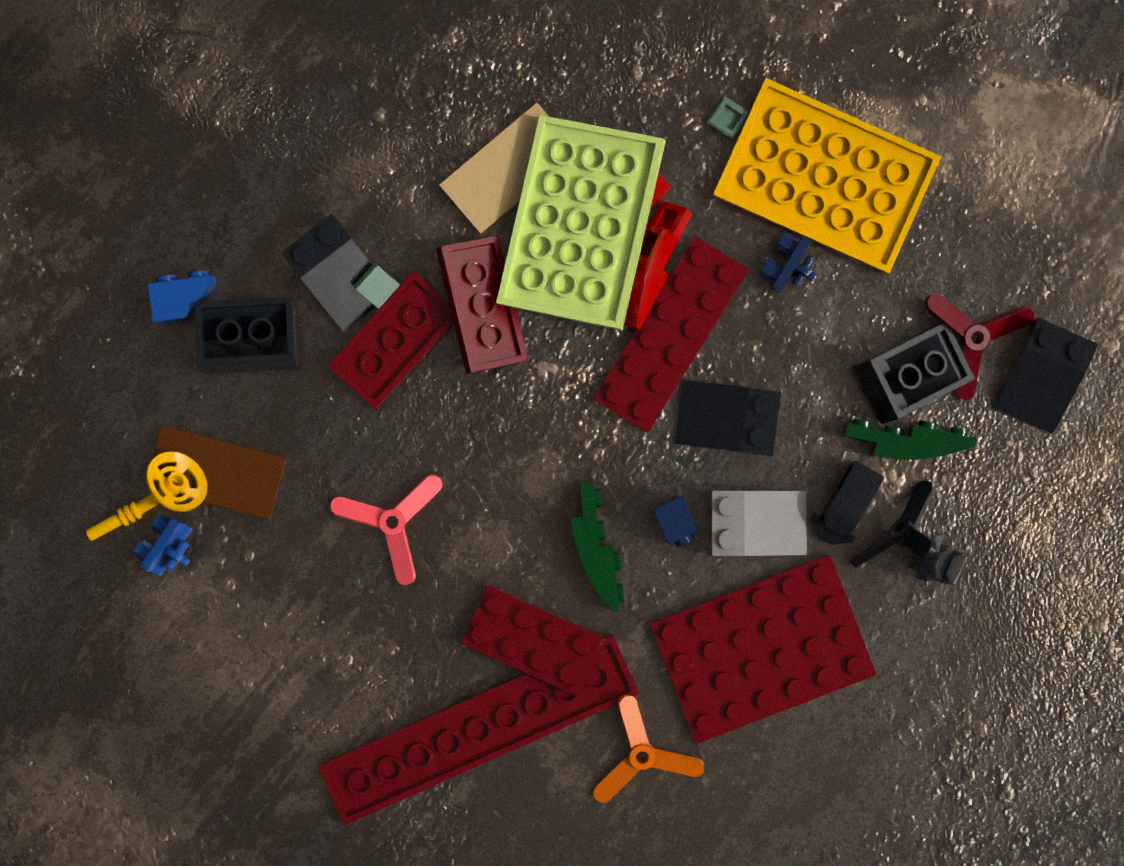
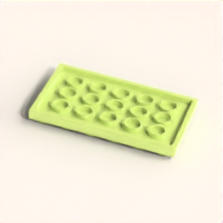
M539 115L496 303L502 306L623 330L666 141L664 138Z

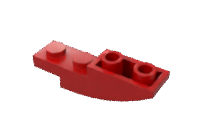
M661 201L650 224L646 225L624 326L640 330L669 276L663 269L692 216L688 208Z

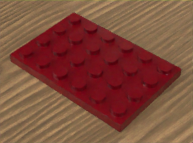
M830 554L650 623L696 744L877 675Z

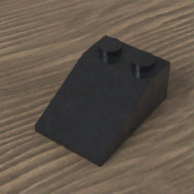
M330 214L281 252L300 279L343 332L376 307L354 288L355 283L372 264L333 214Z
M1041 318L1034 319L1030 323L993 408L1053 434L1080 385L1098 344Z
M943 323L854 366L881 425L900 419L975 379L952 330Z
M683 380L675 444L771 457L774 451L781 392Z

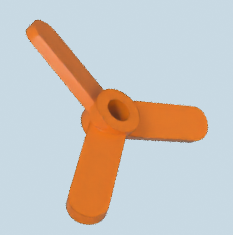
M623 695L618 699L617 708L628 742L629 754L594 788V798L598 802L606 803L610 801L640 770H646L650 767L691 777H698L704 773V762L699 758L653 748L648 742L637 700L631 695ZM639 752L647 753L645 758L640 759L636 757Z

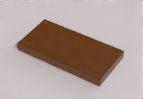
M161 425L152 460L164 452L184 454L193 459L205 474L207 494L203 500L204 503L271 519L287 457ZM163 463L157 468L161 470L167 466H175L176 463ZM186 470L183 474L188 479L190 488L197 489L193 476ZM166 473L164 476L167 478L171 473ZM153 479L154 486L158 490V481Z

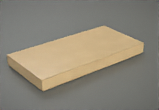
M538 103L534 104L439 185L480 234H483L520 202L539 115L548 116Z

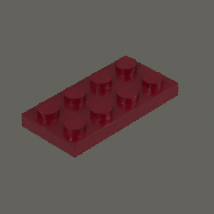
M493 236L436 248L466 374L528 361L516 308L496 303L505 267L499 237Z
M413 271L332 360L328 367L374 409H377L454 324L449 302Z
M488 585L461 644L579 698L606 639Z

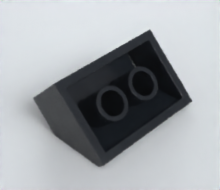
M292 297L195 302L197 366L203 374L299 368L298 336Z

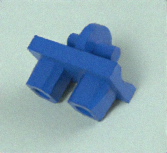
M158 515L151 529L159 534L160 537L154 545L149 541L143 540L134 550V554L142 562L141 568L161 576L166 568L172 571L178 562L188 565L190 559L184 555V552L190 544L185 540L193 528L177 519H169Z

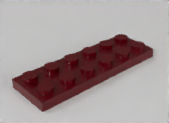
M694 236L658 294L640 330L635 331L593 400L648 433L749 269Z

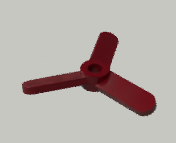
M934 293L925 299L926 309L958 335L964 345L962 353L975 379L956 389L957 396L962 400H970L975 395L982 351L989 341L1025 327L1034 319V312L1029 307L1022 306L984 323L976 324L940 294ZM977 331L978 339L973 342L971 339L972 334Z

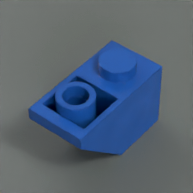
M207 271L188 273V278L176 280L175 275L156 277V283H148L152 321L156 324L190 320L195 314V302L205 301L217 285L216 277L213 275L208 276Z

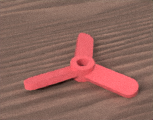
M434 474L427 475L390 510L344 497H337L331 502V512L337 517L381 529L386 536L396 580L401 585H408L415 580L416 573L407 541L405 525L441 490L442 482ZM390 516H395L398 519V526L396 528L388 527L387 519Z

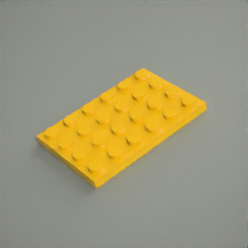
M765 78L713 196L888 275L942 156Z

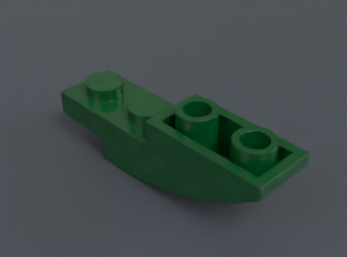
M854 419L853 424H844L842 437L872 443L870 456L896 460L929 459L946 456L975 446L977 438L969 437L970 431L951 427L950 432L937 430L938 424L919 420L918 425H910L907 436H903V429L885 426L884 431L872 429V422Z
M593 483L580 484L583 516L570 517L576 548L584 570L600 597L612 611H619L618 603H625L623 583L616 584L615 571H621L619 551L613 552L612 545L599 546V540H605L603 521H597L596 508H602L600 489H594Z

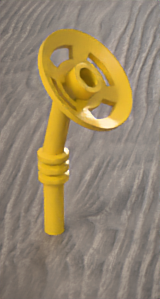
M164 452L157 455L149 463L146 470V483L151 494L137 503L132 501L130 507L125 505L123 509H117V514L86 529L88 538L93 541L123 524L128 526L130 524L129 521L131 523L136 522V518L138 520L141 519L142 514L158 504L179 512L195 509L203 502L207 494V480L203 470L193 459L178 452ZM163 463H176L175 466H167L161 470L157 468ZM186 470L193 476L197 489L190 488L188 479L183 474ZM166 473H171L167 478L164 476ZM153 479L158 481V490L154 486ZM179 493L183 494L181 497H176ZM188 498L192 499V501L187 504H174L183 502Z

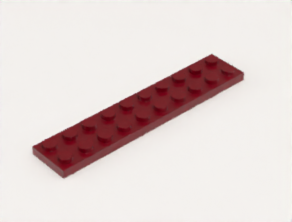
M614 635L605 638L606 640L579 698L527 674H523L320 764L318 768L343 825H347L616 705L618 699L623 695H631L633 697L639 695Z

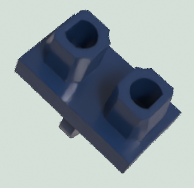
M785 232L782 234L775 248L789 256L786 264L782 266L768 258L759 273L773 284L772 289L780 293L793 271L797 273L792 281V284L800 288L805 278L813 282L815 281L817 275L810 269L816 260L807 256L802 265L798 263L811 242L809 238L802 236L799 239Z

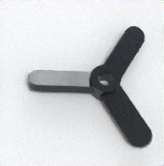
M921 481L915 486L900 519L889 529V536L856 555L850 561L854 568L862 565L896 543L901 548L908 547L926 559H930L934 555L937 548L936 541L917 528L935 491L930 481Z

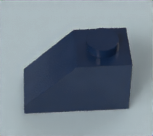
M678 496L651 509L668 545L675 542L676 547H679L694 540L692 533L697 532L698 529L683 496Z

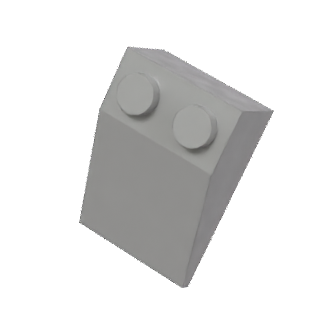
M710 491V555H807V491Z

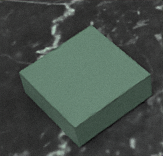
M724 96L706 124L733 141L745 124L750 112Z
M374 262L355 283L354 288L379 309L400 284Z

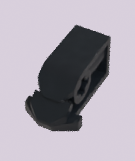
M852 461L821 516L813 513L810 518L819 538L830 545L853 543L856 537L850 533L858 525L885 477L858 461Z
M934 532L932 539L937 544L934 555L930 559H926L915 553L909 568L917 571L915 578L924 582L929 576L947 585L955 586L968 556L943 545L945 536Z

